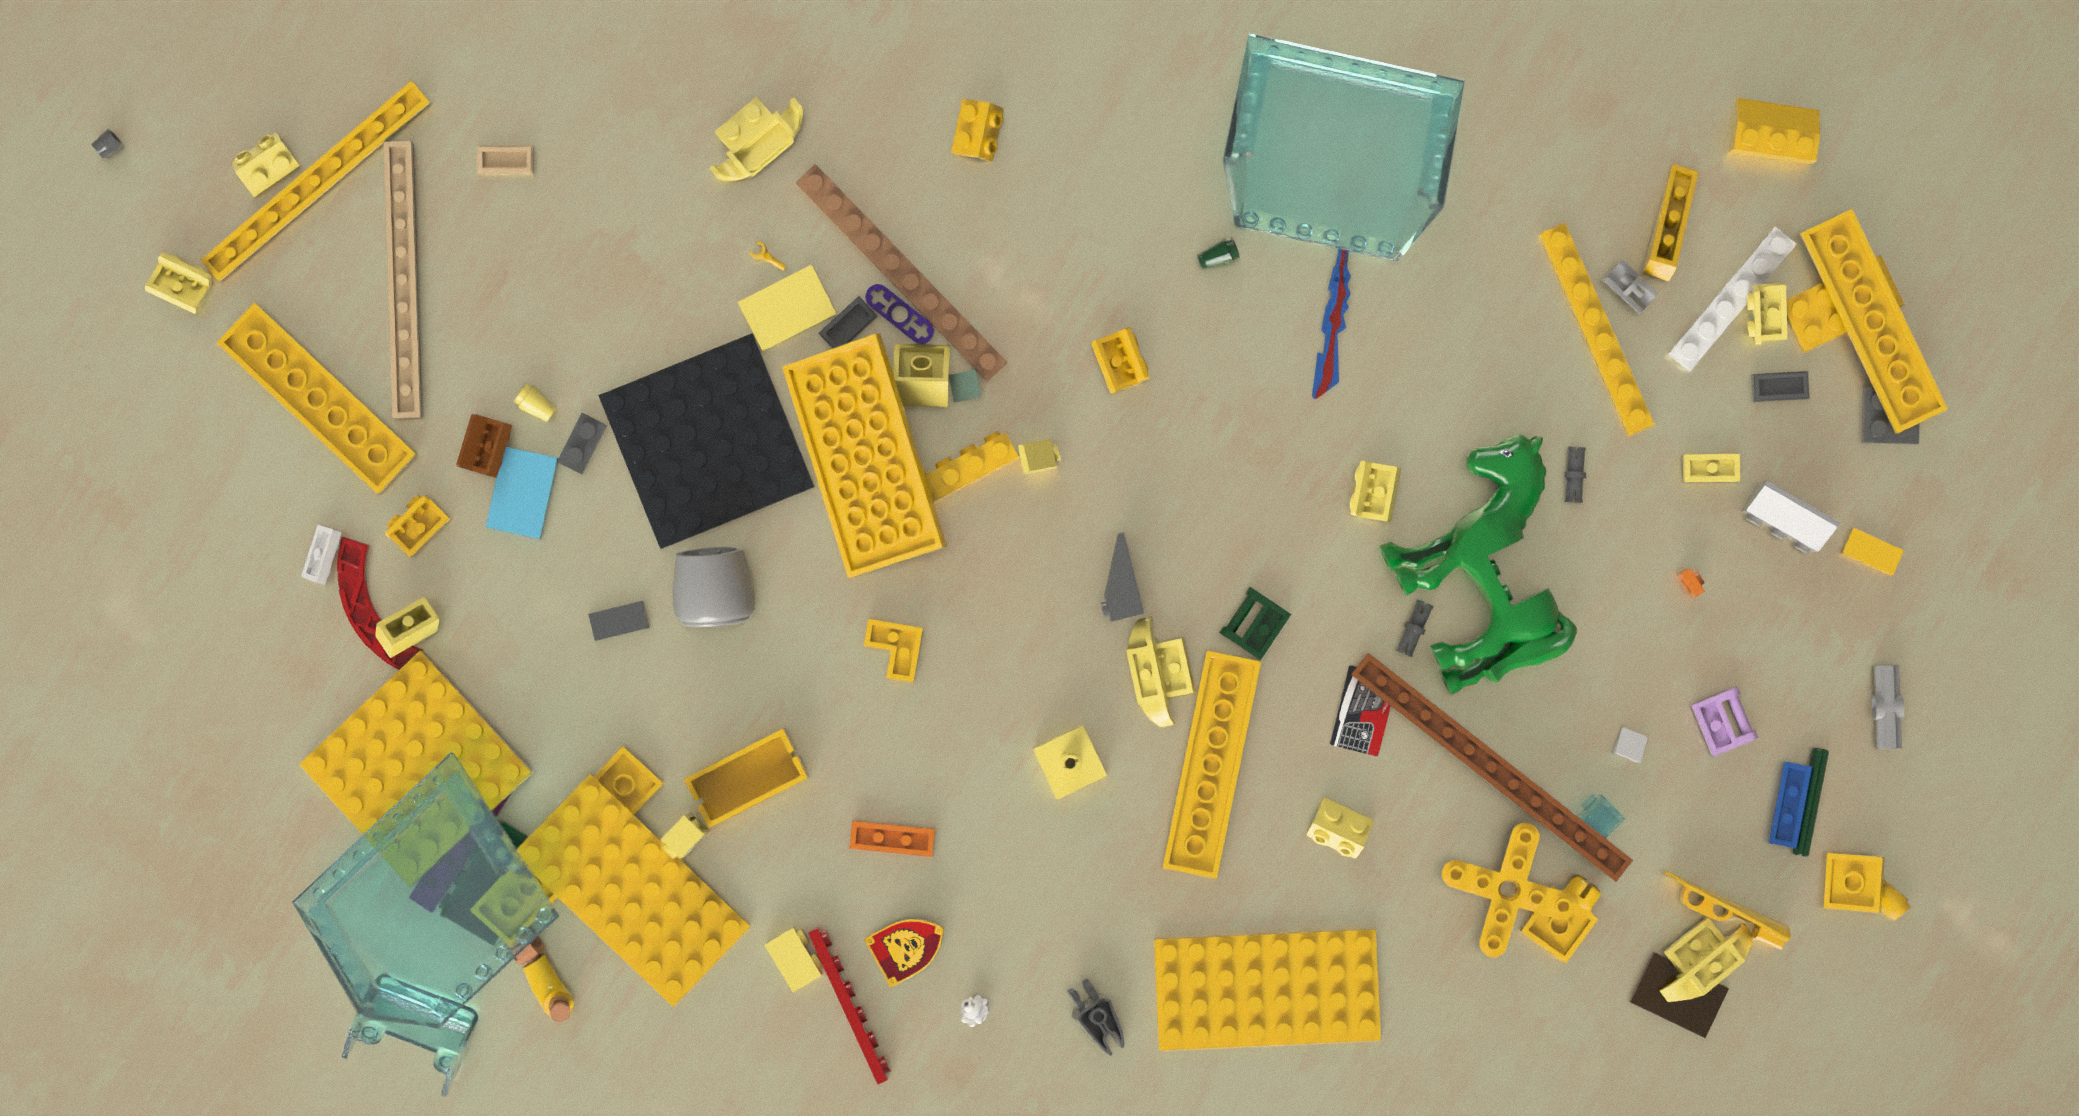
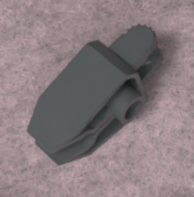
M1085 979L1082 981V984L1090 997L1088 1000L1082 1003L1076 990L1071 988L1067 991L1075 1005L1072 1018L1096 1046L1111 1056L1113 1054L1106 1042V1037L1108 1034H1111L1117 1045L1124 1048L1122 1028L1111 1000L1105 996L1098 995L1090 981Z

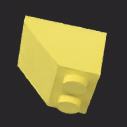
M895 344L893 375L903 406L948 407L950 345Z

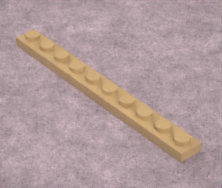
M388 141L383 142L392 418H422L413 142Z

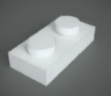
M317 525L301 577L319 584H326L331 572L335 552L339 547L342 532L323 525Z

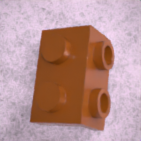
M471 414L456 466L497 478L498 471L502 465L504 451L510 438L512 425L477 414Z

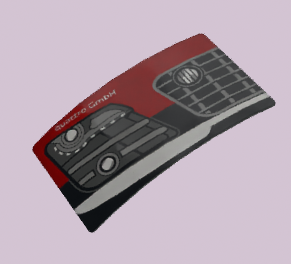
M1350 665L1330 745L1378 756L1391 706L1355 679L1351 674L1357 667Z

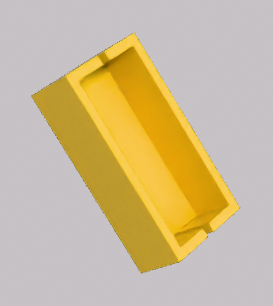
M785 728L683 779L694 801L700 798L703 799L704 803L697 807L708 829L810 777L799 755L793 757L791 752L796 749Z

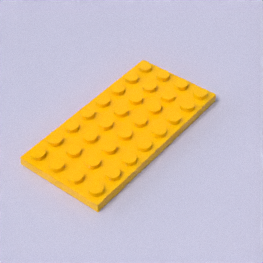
M873 334L783 366V372L848 578L946 547L947 544L881 334Z
M589 773L512 855L674 1007L751 926L678 856L672 858L662 848L664 843Z
M1376 929L1154 939L1159 1051L1381 1041Z

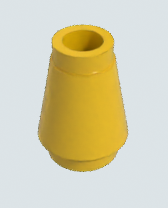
M1883 879L1882 909L1887 917L1890 916L1895 921L1909 910L1911 906L1907 902L1909 899Z

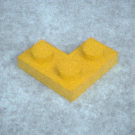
M868 619L864 646L891 651L886 678L914 683L923 628Z

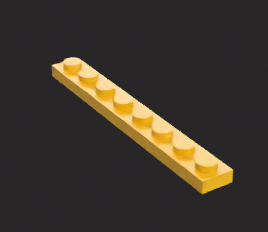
M1566 223L1538 234L1627 435H1633L1655 425Z

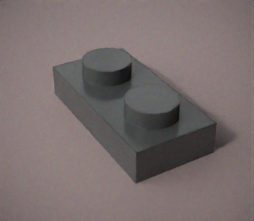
M581 413L557 462L583 475L607 425Z

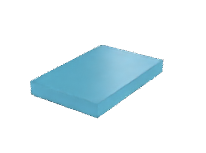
M506 447L502 458V465L496 478L486 527L541 539L558 458Z

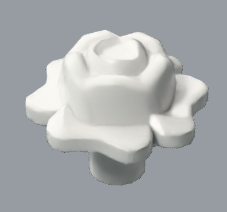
M976 995L974 999L968 998L964 1000L960 1011L963 1015L961 1021L968 1023L971 1027L975 1026L976 1023L981 1024L987 1018V1014L990 1011L987 1007L989 1001L982 999L980 995Z

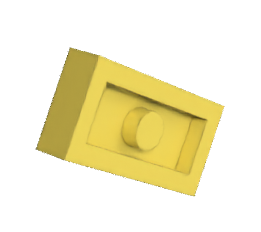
M1740 454L1683 455V483L1740 481Z

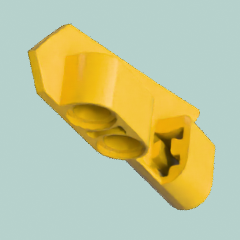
M1665 872V875L1682 884L1679 899L1686 908L1720 922L1726 921L1732 915L1754 924L1752 929L1753 938L1780 950L1783 948L1785 941H1790L1791 932L1787 925L1673 873ZM1692 890L1700 894V899L1696 904H1690L1688 901V894ZM1715 903L1725 908L1723 914L1719 916L1714 914L1713 906Z

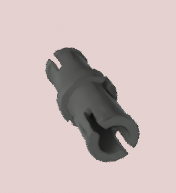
M1568 447V469L1564 473V477H1567L1565 502H1573V491H1575V503H1583V478H1586V472H1584L1585 447H1578L1577 459L1575 458L1576 447Z
M1418 599L1409 622H1405V632L1396 648V651L1403 653L1406 644L1409 643L1405 655L1410 657L1413 656L1420 635H1424L1426 631L1423 628L1431 610L1434 608V606L1427 603L1423 613H1420L1424 602Z

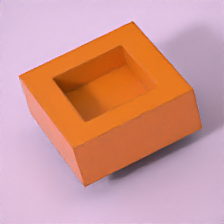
M1685 568L1676 574L1691 597H1697L1705 592L1702 587L1705 584L1704 580L1696 570L1692 572L1690 568Z

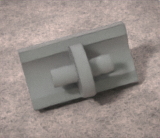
M1621 260L1603 279L1638 314H1641L1659 294L1624 260Z

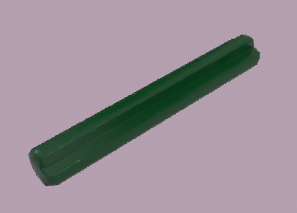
M1814 748L1812 750L1810 767H1813L1798 847L1797 849L1793 848V854L1798 856H1809L1829 751L1826 749Z

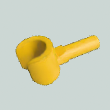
M756 241L762 247V252L756 255L749 250L750 254L755 259H764L781 271H784L786 265L773 257L762 242Z

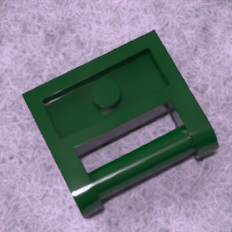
M1249 587L1245 593L1247 595L1228 625L1226 627L1223 626L1219 633L1261 660L1291 614L1255 589ZM1257 601L1263 607L1243 637H1240L1236 634V631Z

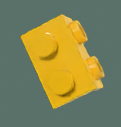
M962 99L951 153L992 162L998 147L997 139L1000 126L1003 123L1004 109L990 102Z
M1130 327L1091 342L1111 394L1150 378L1148 365L1142 359L1138 349V340Z
M425 494L422 497L416 495L406 505L408 510L401 517L397 514L387 523L386 526L389 529L384 533L410 558L451 519Z

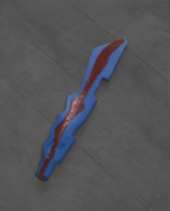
M1338 249L1337 262L1333 267L1328 286L1331 294L1325 307L1321 331L1325 334L1323 354L1317 353L1312 391L1314 399L1319 398L1339 383L1337 334L1346 328L1343 315L1349 308L1346 303L1351 294L1347 285L1351 278L1347 268L1349 250Z

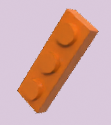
M853 820L849 849L932 857L935 829Z

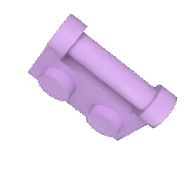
M1737 686L1691 705L1713 757L1758 738L1756 730H1752L1738 696L1740 692ZM1728 700L1742 733L1738 737H1735L1721 703Z

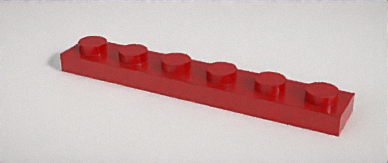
M820 927L814 928L808 932V935L877 1085L888 1080L887 1073L891 1072L888 1062L884 1056L880 1058L875 1049L879 1046L877 1038L873 1031L868 1033L864 1022L868 1021L862 1006L856 1007L852 997L856 996L851 982H845L841 975L844 967L839 956L833 957L829 947L833 943L827 930L822 932Z

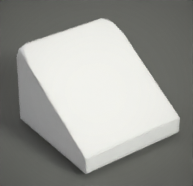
M1622 727L1612 753L1641 763L1648 737Z

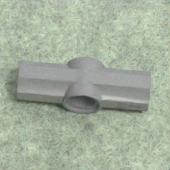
M1899 665L1874 666L1875 695L1872 696L1873 719L1876 720L1877 749L1902 748L1901 719L1904 717V700L1902 694H1900Z

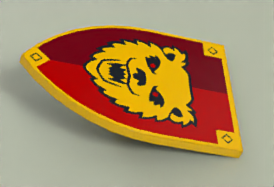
M906 919L866 937L864 941L889 986L893 987L919 973L933 961L942 944L944 927L926 920Z

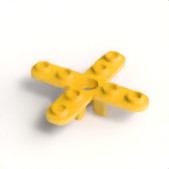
M1527 822L1519 823L1513 828L1500 872L1460 860H1451L1442 869V879L1448 886L1491 899L1479 940L1481 951L1489 957L1501 956L1506 951L1519 908L1559 920L1571 918L1577 910V902L1571 894L1527 881L1539 842L1537 828ZM1511 881L1515 883L1517 888H1515V895L1508 898L1501 894L1500 888L1504 882Z

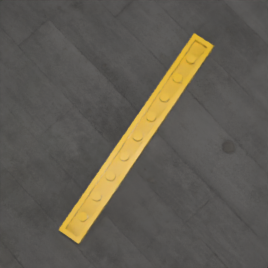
M410 81L201 259L202 263L221 282L431 102L414 82Z

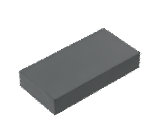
M858 296L818 334L834 349L850 343L878 316Z
M1808 371L1751 375L1753 402L1810 399Z
M643 601L588 614L595 641L649 628Z

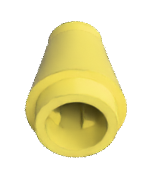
M525 384L513 401L519 405L517 408L541 419L543 418L546 421L549 420L556 410V407L534 385L531 387Z

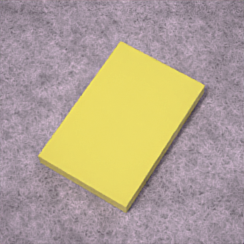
M812 265L738 301L763 352L837 315Z

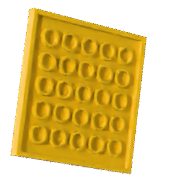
M419 651L299 764L409 886H413L533 773L423 651Z

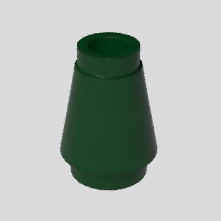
M1224 237L1201 253H1198L1197 257L1202 269L1235 263L1234 260L1240 258V254L1232 237L1228 239Z

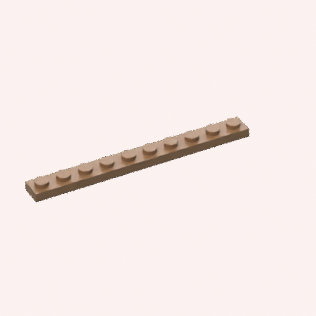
M816 164L796 182L798 187L987 382L1008 363Z

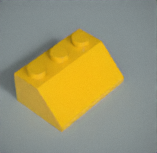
M1736 98L1728 153L1806 165L1816 162L1820 140L1819 110Z

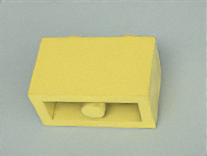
M423 597L378 622L376 625V638L389 657L392 658L438 631L439 617L426 598Z
M795 926L765 943L766 949L792 992L799 990L823 974L820 970L823 968L820 958L816 953L811 955L806 946L810 943L802 929L797 931Z

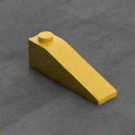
M1675 164L1671 165L1642 274L1669 281L1676 270L1699 171Z

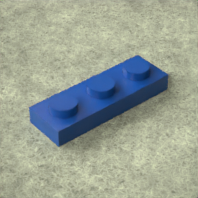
M1784 762L1770 833V844L1797 849L1813 767Z

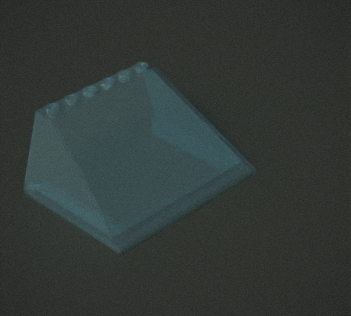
M1249 34L1223 157L1235 226L1398 262L1444 208L1465 81Z
M452 752L292 901L359 1016L438 1029L559 917V914L469 775Z

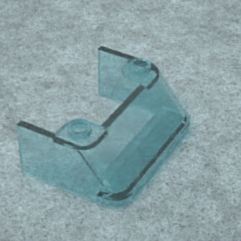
M380 976L374 980L349 1027L342 1058H348L356 1041L374 1045L379 1043L385 1034L436 1053L433 1065L437 1071L446 1075L441 1096L446 1097L462 1065L478 1022V1014L474 1009L393 977Z

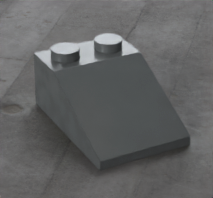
M1124 532L1117 534L1104 592L1105 600L1100 601L1104 618L1110 617L1111 622L1144 614Z

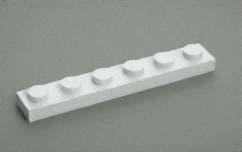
M1775 226L1671 349L1668 355L1687 371H1691L1747 304V293H1751V285L1764 284L1797 244Z

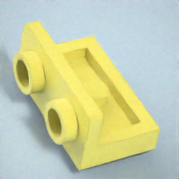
M277 132L273 135L268 134L258 141L257 146L249 151L244 150L235 157V161L232 162L235 173L254 197L300 166Z
M161 252L158 257V265L146 283L145 290L196 314L211 289V275L201 267H193L184 263L176 255H167Z
M1786 284L1751 285V293H1747V309L1752 310V320L1747 322L1748 336L1753 337L1755 344H1761L1763 340L1788 339Z
M1361 460L1360 466L1357 467L1355 472V481L1357 482L1355 493L1350 498L1351 515L1391 522L1401 468Z
M1324 797L1306 835L1318 844L1327 845L1338 850L1344 856L1357 858L1366 843L1374 820Z

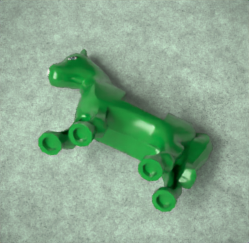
M1515 434L1501 441L1498 445L1477 447L1471 450L1466 461V466L1474 475L1488 478L1498 485L1497 490L1490 496L1487 502L1468 513L1448 533L1431 542L1413 548H1403L1392 542L1379 546L1390 571L1394 570L1395 577L1405 595L1413 593L1417 588L1431 591L1439 587L1448 574L1460 567L1478 588L1488 605L1490 625L1479 637L1463 644L1449 645L1441 641L1430 646L1433 656L1441 669L1439 671L1441 678L1450 695L1459 692L1463 687L1477 684L1483 677H1486L1492 683H1497L1511 670L1537 666L1555 659L1568 651L1576 637V625L1558 610V605L1549 588L1511 605L1510 601L1513 600L1512 594L1506 584L1501 585L1497 577L1501 574L1499 567L1494 559L1489 560L1488 558L1489 555L1524 538L1522 530L1526 527V520L1533 514L1540 500L1541 493L1545 489L1546 468L1538 452L1543 442L1542 436H1534L1528 439L1522 434ZM1440 558L1431 567L1420 569L1428 562ZM1401 565H1406V566H1409V567L1414 568V569H1416V570H1413V569H1410V568H1407V567H1404V566L1401 567V568H1399V567H1400ZM1558 623H1559V624H1560V630L1557 631V632H1554L1555 628L1557 627V625H1558ZM1457 665L1461 668H1452V666Z

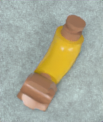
M530 927L512 947L507 943L506 945L518 966L527 963L522 969L535 997L545 1012L554 1021L564 1022L570 1016V1012L574 1007V1000L569 990L556 974L546 955H539L545 950V946L535 929Z

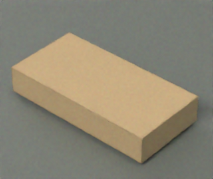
M477 146V174H533V146Z

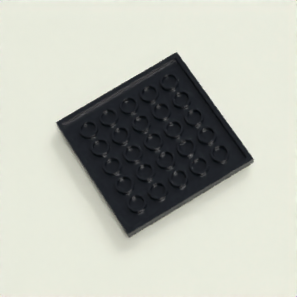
M753 333L598 395L660 549L815 487Z

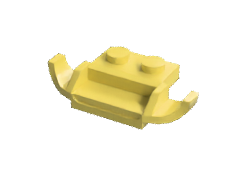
M756 96L715 131V134L730 150L726 153L729 159L720 165L709 167L712 173L718 179L725 181L740 180L750 175L753 177L795 142L793 139L800 129L803 118L802 106L794 97L789 100V107L781 115L777 111L772 115Z
M1150 616L1137 620L1132 629L1128 650L1126 651L1138 704H1140L1145 714L1155 724L1165 727L1175 725V720L1171 716L1168 703H1171L1170 697L1194 693L1196 690L1185 639L1180 638L1158 643L1157 638H1154L1153 618Z
M1709 917L1704 918L1664 951L1680 974L1674 982L1660 990L1661 994L1668 1002L1704 996L1745 962L1753 941L1752 933L1742 923L1730 936L1723 937Z

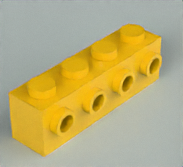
M996 431L984 438L985 444L977 448L972 444L959 451L960 457L952 461L950 457H947L935 464L937 469L928 474L923 470L933 503L1019 459L1007 434L1000 435L999 431Z

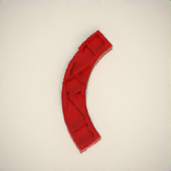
M342 537L338 552L337 572L339 595L346 616L363 643L384 662L400 670L423 649L411 646L392 658L389 657L375 634L376 625L382 619L372 603L367 586L366 563L370 545Z

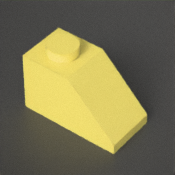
M1050 439L1018 445L1024 475L1057 467L1056 461L1061 460L1057 444L1052 445Z

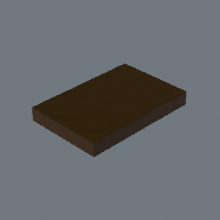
M1652 952L1629 1002L1706 1038L1729 988L1718 983L1704 996L1668 1002L1660 990L1674 982L1680 973L1669 959Z

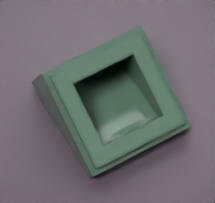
M976 369L949 375L954 402L981 398Z

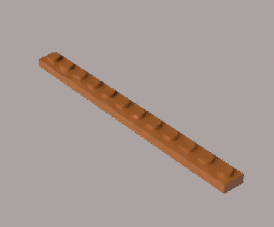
M1368 653L1351 674L1614 882L1618 881L1632 863L1633 859Z

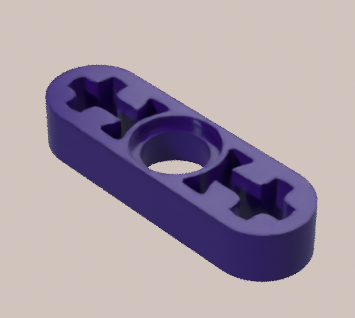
M875 284L869 287L865 298L867 304L915 343L926 344L931 341L934 336V329L927 319L885 286ZM881 290L884 291L883 297L889 303L891 298L896 300L888 308L887 314L882 312L886 306L881 302L872 303L873 296L871 293L873 291L877 293ZM904 307L908 311L907 319L903 322L894 321L892 318L894 308ZM913 315L918 318L914 323L919 327H922L924 324L928 326L926 332L929 335L926 338L923 336L919 339L916 338L917 332L911 326L908 331L903 328L910 323Z

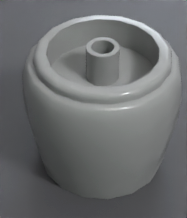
M710 547L682 551L676 554L672 589L673 607L677 619L684 626H723L744 622L749 619V615L754 611L755 597L743 548Z

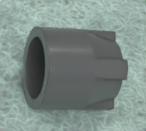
M107 129L91 144L99 155L106 159L123 146L120 139L110 129Z

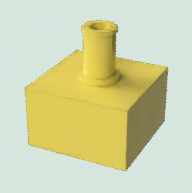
M1083 725L1033 748L1057 800L1107 776Z

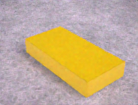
M1852 528L1841 554L1893 576L1904 550Z

